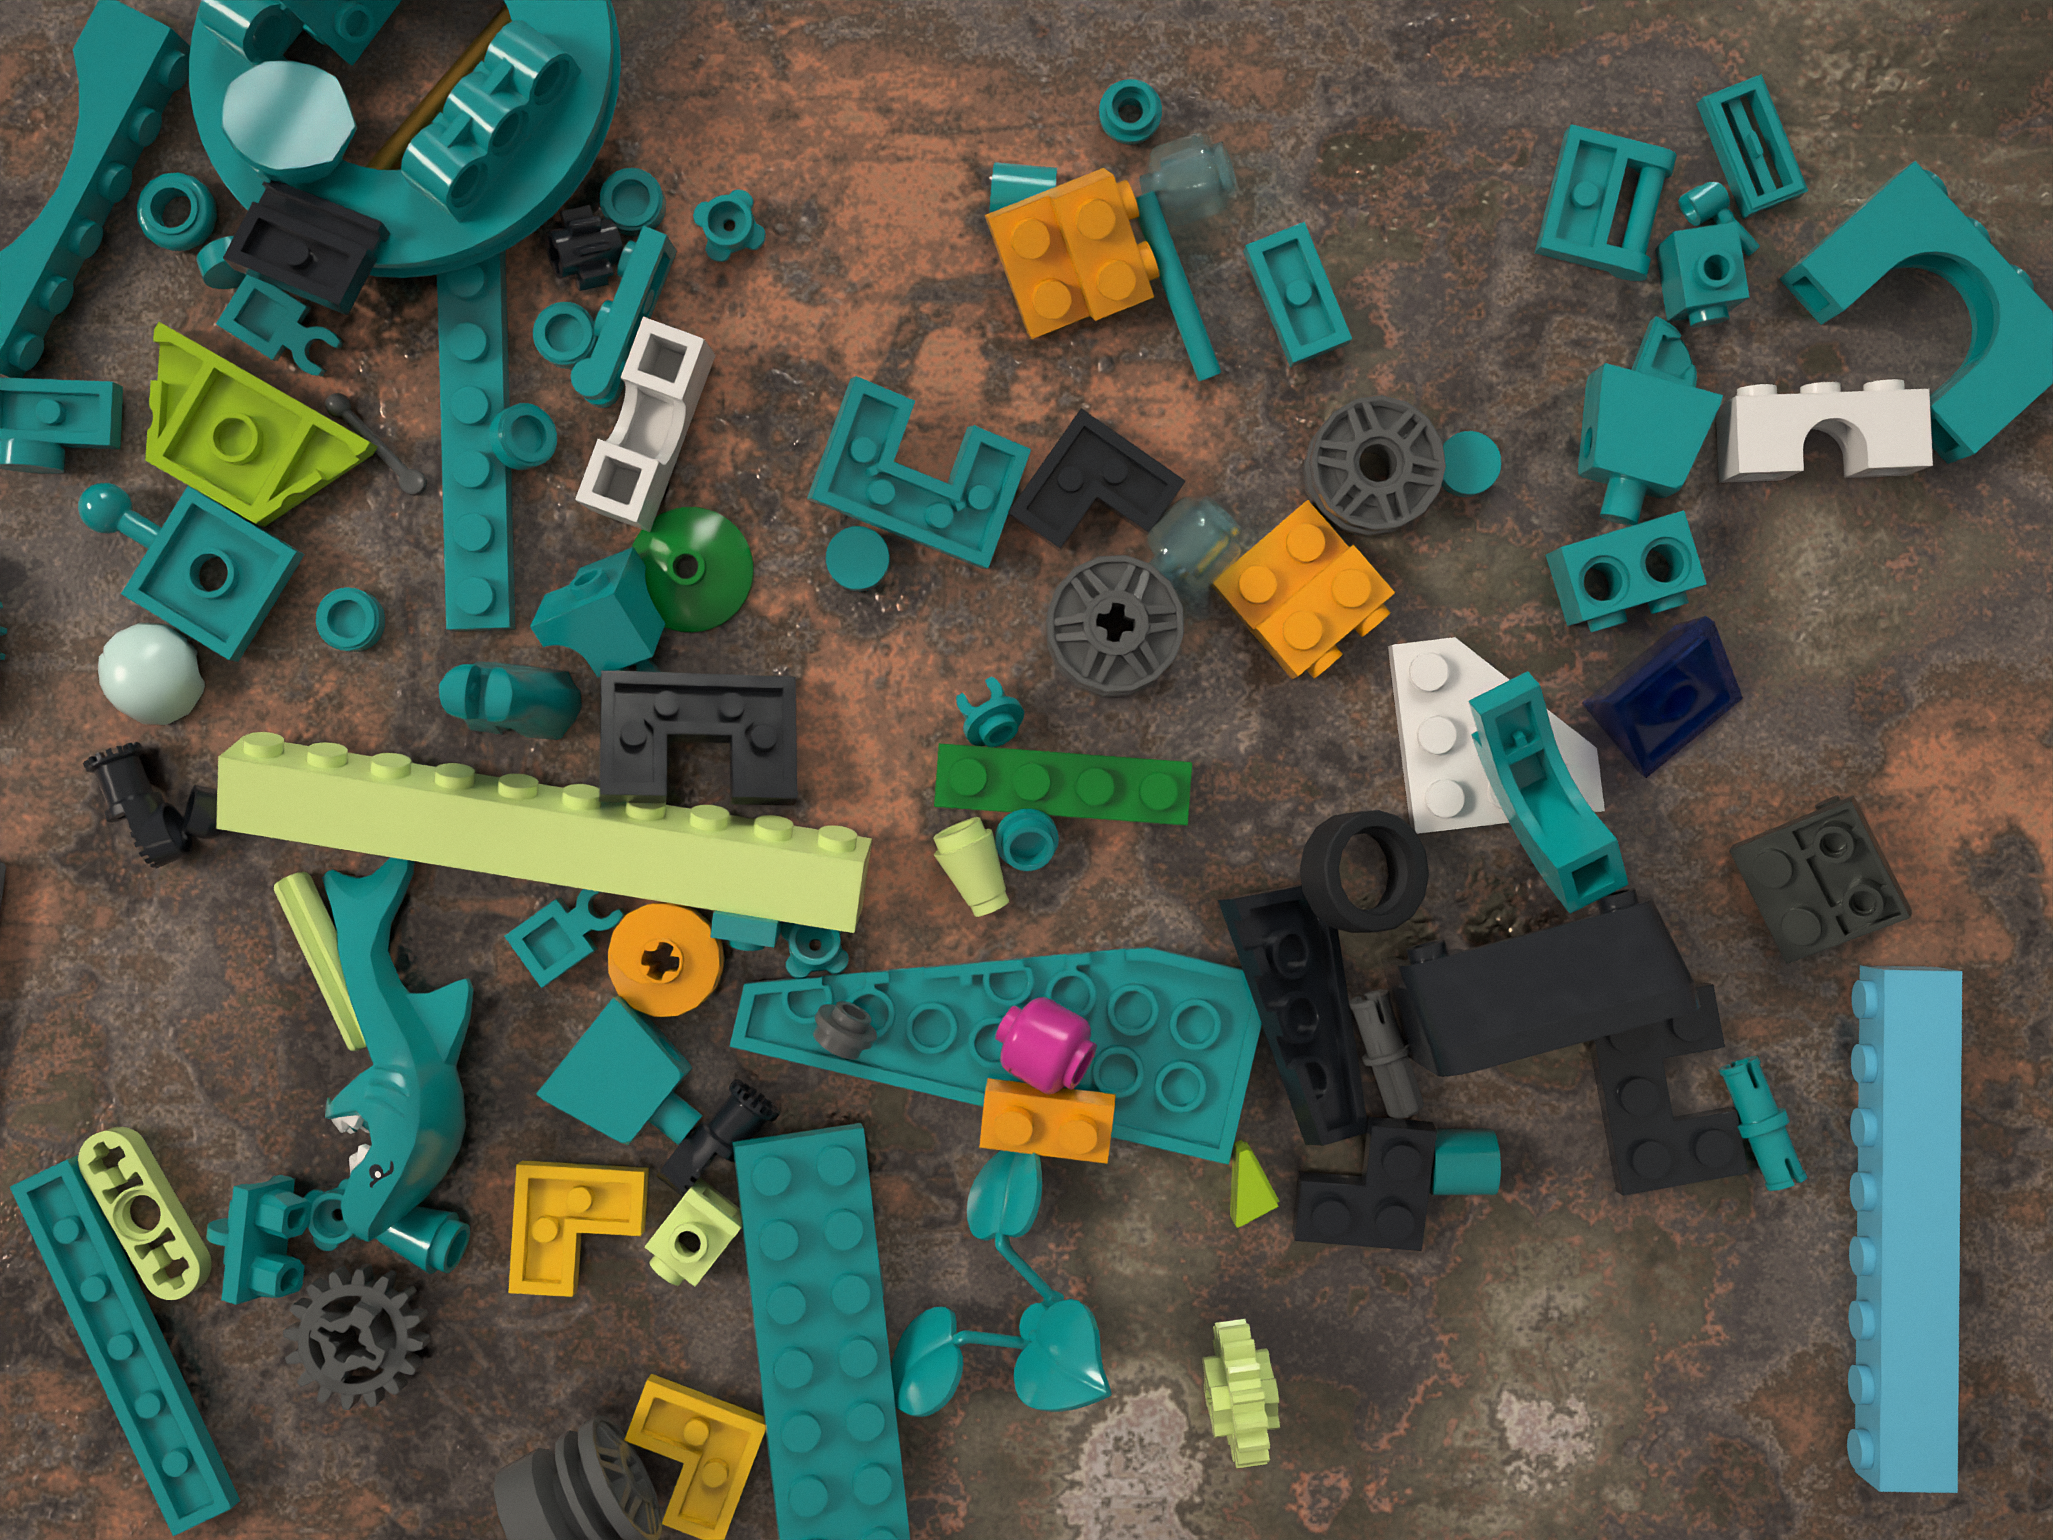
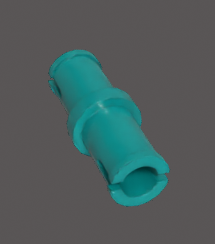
M1750 1056L1733 1061V1067L1730 1064L1724 1065L1718 1071L1720 1076H1723L1741 1120L1738 1126L1742 1138H1748L1765 1179L1766 1189L1768 1191L1782 1190L1794 1186L1793 1179H1795L1796 1183H1801L1808 1176L1801 1166L1786 1129V1125L1790 1123L1786 1109L1777 1107L1761 1068L1759 1056Z

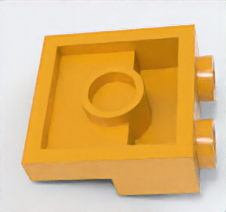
M1105 168L985 215L1024 326L1031 339L1091 316L1096 321L1154 298L1149 281L1160 276L1159 269L1148 242L1136 243L1129 222L1139 217L1135 196L1126 179L1116 183L1114 175Z
M1309 500L1305 501L1210 584L1291 679L1298 677L1305 670L1313 679L1324 672L1343 655L1335 644L1353 629L1363 637L1391 613L1383 603L1395 593L1354 544L1349 547Z

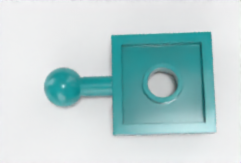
M94 484L82 493L78 502L80 518L88 528L104 534L120 531L148 549L121 594L230 661L239 662L305 555L189 485L162 527L133 511L129 495L115 484ZM220 557L227 566V579L221 588L208 592L200 583V569L208 559Z

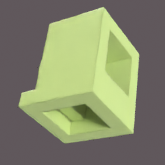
M699 1177L645 1245V1248L654 1254L649 1262L650 1266L659 1276L673 1285L679 1286L686 1279L695 1287L742 1228L740 1208ZM684 1231L694 1232L700 1239V1249L692 1252L680 1243V1233Z

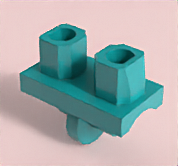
M276 1175L266 1182L234 1186L232 1200L229 1203L228 1218L217 1219L207 1225V1240L213 1244L225 1246L222 1301L237 1305L260 1297L280 1298L299 1292L302 1288L305 1266L301 1263L300 1259L287 1256L288 1238L302 1235L308 1227L311 1202L293 1194L294 1178Z

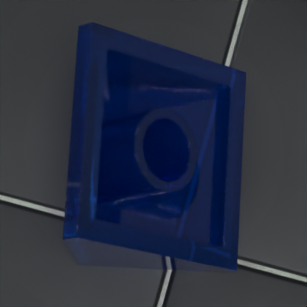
M1702 616L1675 625L1584 700L1582 705L1634 768L1647 778L1740 702L1743 697L1715 622L1707 616Z

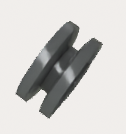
M1379 395L1355 399L1333 412L1308 443L1302 470L1306 494L1313 506L1327 522L1339 531L1362 537L1390 534L1423 514L1440 492L1446 464L1442 439L1430 419L1406 401ZM1362 453L1377 454L1383 459L1387 468V475L1384 481H1371L1363 475L1359 465Z

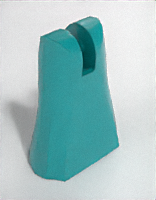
M476 661L473 664H462L454 667L446 673L439 684V698L446 713L464 719L468 728L472 731L502 735L504 731L510 732L511 728L528 738L559 740L575 722L582 708L580 689L574 684L568 671Z

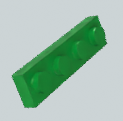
M939 743L934 807L998 812L1036 809L1052 816L1188 826L1192 762Z

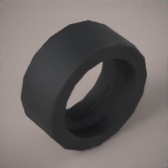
M1381 810L1333 815L1317 826L1304 845L1299 869L1303 894L1314 914L1330 927L1350 933H1376L1396 929L1414 916L1425 898L1429 878L1426 850L1416 831L1399 816ZM1358 834L1370 835L1379 843L1386 856L1389 873L1386 892L1378 905L1366 910L1357 908L1349 901L1342 888L1339 871L1343 849L1350 838Z

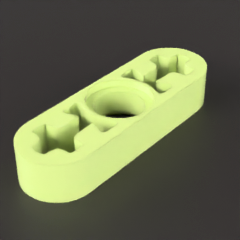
M127 1127L110 1128L89 1137L79 1152L78 1165L80 1172L148 1290L161 1299L176 1300L200 1288L210 1275L212 1266L211 1256L143 1137L135 1130ZM120 1146L124 1150L126 1157L118 1162V1166L107 1169L103 1164L102 1158L108 1155L109 1149ZM134 1177H141L143 1183L131 1187L121 1194L118 1193L117 1186L127 1183L129 1179ZM138 1195L151 1197L160 1208V1221L153 1230H145L138 1227L131 1218V1204ZM172 1231L175 1236L174 1239L151 1250L148 1245L149 1242ZM184 1257L188 1261L190 1268L186 1269L182 1276L170 1278L166 1273L165 1267L172 1263V1259L177 1260Z

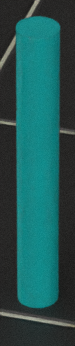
M1148 192L1135 198L1139 209L1137 220L1144 239L1148 242L1159 269V279L1197 380L1202 381L1222 371L1155 192Z

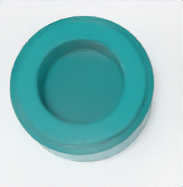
M624 168L614 172L604 182L600 192V206L604 216L613 220L618 232L628 236H639L643 226L656 229L660 225L666 212V198L659 183L650 173L639 168Z
M234 236L212 241L204 246L197 255L196 261L203 281L211 288H238L246 277V274L234 270L223 259Z
M558 302L546 307L538 315L533 327V340L539 353L548 362L563 369H573L575 364L582 359L591 358L599 337L594 335V318L583 307L571 302Z
M519 403L504 409L494 417L489 428V442L495 456L504 465L516 470H528L545 463L552 457L557 446V431L552 419L543 409L533 404Z
M1464 431L1453 435L1443 443L1446 468L1441 486L1447 492L1458 497H1472L1484 492L1496 481L1501 470V456L1496 444L1488 436L1475 431Z
M29 439L0 440V469L38 474L64 473L65 449L61 445Z
M863 526L845 528L832 538L827 547L826 564L828 571L839 585L848 590L861 592L875 588L885 579L890 568L889 549L883 538L870 528Z
M339 588L327 594L320 602L316 612V627L321 638L333 648L347 652H361L371 648L381 638L385 628V613L380 602L371 594L356 588Z

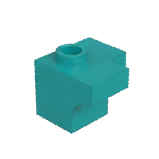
M631 547L579 568L575 578L569 585L545 594L530 628L543 647L560 645L571 648L581 654L598 678L601 676V670L616 671L653 657L665 622L649 596L645 581L646 566L635 548Z

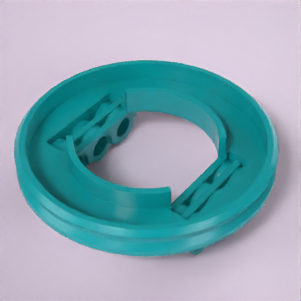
M201 0L192 32L189 55V89L193 115L200 139L213 167L243 207L249 210L252 202L259 203L265 191L262 185L264 181L257 176L258 172L237 155L223 133L222 115L226 88L230 82L242 73L265 61H288L283 54L302 32L304 22L280 0ZM504 0L512 22L505 25L496 34L488 47L484 62L481 60L473 70L474 72L463 77L456 84L446 100L443 114L439 112L432 121L433 124L423 128L412 139L402 158L401 170L366 168L342 159L330 175L313 183L290 186L381 221L390 232V236L387 242H380L374 254L377 261L369 274L371 276L399 278L431 276L468 267L511 248L536 231L572 196L590 171L603 146L614 115L621 72L620 37L611 0Z

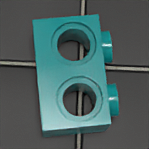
M1684 510L1569 544L1545 555L1567 627L1587 621L1590 633L1628 622L1625 609L1648 603L1651 614L1688 604L1689 600L1686 591L1707 584ZM1650 550L1659 552L1667 560L1669 572L1664 582L1654 580L1646 570L1645 561ZM1589 568L1599 570L1608 581V593L1603 601L1592 598L1585 590L1584 576Z

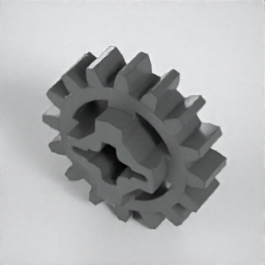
M368 1263L356 1269L353 1277H351L348 1269L342 1266L329 1273V1283L320 1277L307 1286L306 1290L310 1299L301 1298L292 1304L290 1308L293 1315L301 1321L293 1323L283 1330L284 1338L298 1341V1348L285 1357L286 1363H303L306 1369L298 1379V1385L303 1387L314 1380L318 1382L321 1387L318 1392L317 1401L324 1403L335 1392L341 1394L343 1410H350L359 1402L362 1394L364 1400L371 1408L377 1406L385 1398V1389L394 1396L408 1384L405 1374L414 1375L424 1363L413 1351L423 1349L431 1339V1335L416 1331V1325L429 1314L427 1309L418 1308L411 1310L408 1302L417 1291L415 1287H408L399 1293L393 1288L397 1272L390 1270L379 1280L373 1279L372 1264ZM362 1296L360 1302L352 1307L341 1302L336 1306L331 1304L333 1300L340 1297ZM391 1319H392V1321H393V1323H394L395 1330L393 1329V1325H392ZM352 1326H356L361 1330L358 1341L363 1344L362 1346L353 1342L356 1337V1331L351 1328ZM366 1366L373 1371L379 1367L384 1369L379 1373L368 1376L352 1375L356 1368Z

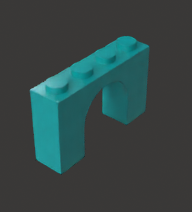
M1913 161L1883 184L1782 275L1779 280L1820 325L1845 311L1890 270L1899 268L1924 269L1943 277L1956 288L1965 301L1970 314L1972 325L1971 343L1966 358L1959 369L1930 395L1932 448L1947 464L1977 453L2053 384V311L2036 294L2034 284L2028 274L2018 266L2009 264L1991 244V238L1986 228L1977 220L1966 217L1948 197V191L1943 181L1931 171L1923 170L1916 161Z

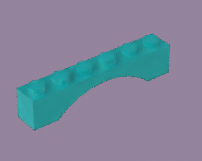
M99 0L73 48L79 80V119L72 154L59 186L38 218L12 244L0 251V374L9 378H23L25 372L33 368L39 361L44 349L43 338L55 315L61 313L68 306L73 295V281L85 259L91 257L98 249L103 237L102 226L111 209L129 191L132 183V170L144 147L149 146L158 136L162 124L161 115L173 92L179 90L189 77L191 46L170 27L118 0Z

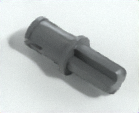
M1387 989L1364 993L1365 1001H1362V998L1357 996L1349 1001V1005L1354 1012L1367 1051L1362 1059L1366 1066H1372L1387 1114L1392 1119L1413 1116L1423 1108L1424 1101L1408 1056L1412 1051L1410 1045L1403 1041L1390 1001V993Z

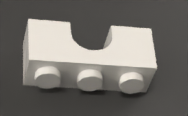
M646 317L642 318L621 375V379L625 382L626 390L619 419L612 434L606 441L597 439L575 499L577 502L590 511L647 532L651 531L715 358L714 352L705 339Z
M1897 379L1869 382L1863 385L1864 391L1841 392V383L1819 382L1803 385L1800 387L1799 394H1777V386L1772 384L1738 388L1737 396L1721 404L1716 413L1719 483L1778 481L1804 471L1803 444L1810 429L1826 432L1837 441L1843 454L1844 478L1907 476L1933 466L1929 389H1905L1904 380Z

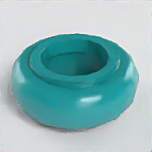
M180 172L165 173L151 180L141 191L136 206L138 223L145 236L158 247L175 252L191 250L204 243L213 232L217 220L216 201L209 188L196 177ZM176 197H188L191 201L189 218L178 227L167 228L163 221L165 206Z

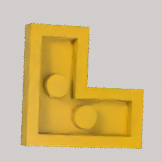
M524 1160L516 1164L508 1293L573 1297L578 1292L581 1233L641 1236L645 1232L649 1168Z
M651 1373L644 1386L624 1441L684 1463L662 1525L702 1540L725 1539L765 1434V1419L760 1414Z

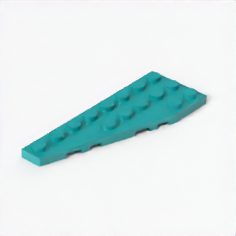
M1142 946L810 976L802 979L788 978L747 982L743 987L729 1047L983 1107L988 1078L1025 1083L1008 1073L1001 1065L1000 1056L1003 1043L996 1040L995 1037L1002 1019L1011 1007L1017 1006L1023 1009L1033 999L1046 997L1083 1017L1090 1025V1041L1094 1042L1097 1048L1087 1072L1074 1089L1116 1094L1111 1137L1229 1165L1262 1022L1243 969ZM838 1001H846L866 1011L871 1017L870 1025L877 1033V1039L870 1049L863 1050L857 1059L842 1058L823 1048L813 1036V1032L817 1027L815 1015L820 1006L825 1004L836 1005Z

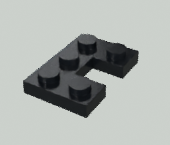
M601 670L599 802L665 803L667 797V742L730 743V804L795 806L798 798L796 677Z
M1695 984L1701 1007L1694 1012L1588 1041L1616 1192L1622 1196L1748 1173L1742 1136L1738 1129L1739 1119L1737 1110L1725 1107L1673 1117L1663 1058L1725 1047L1713 984Z

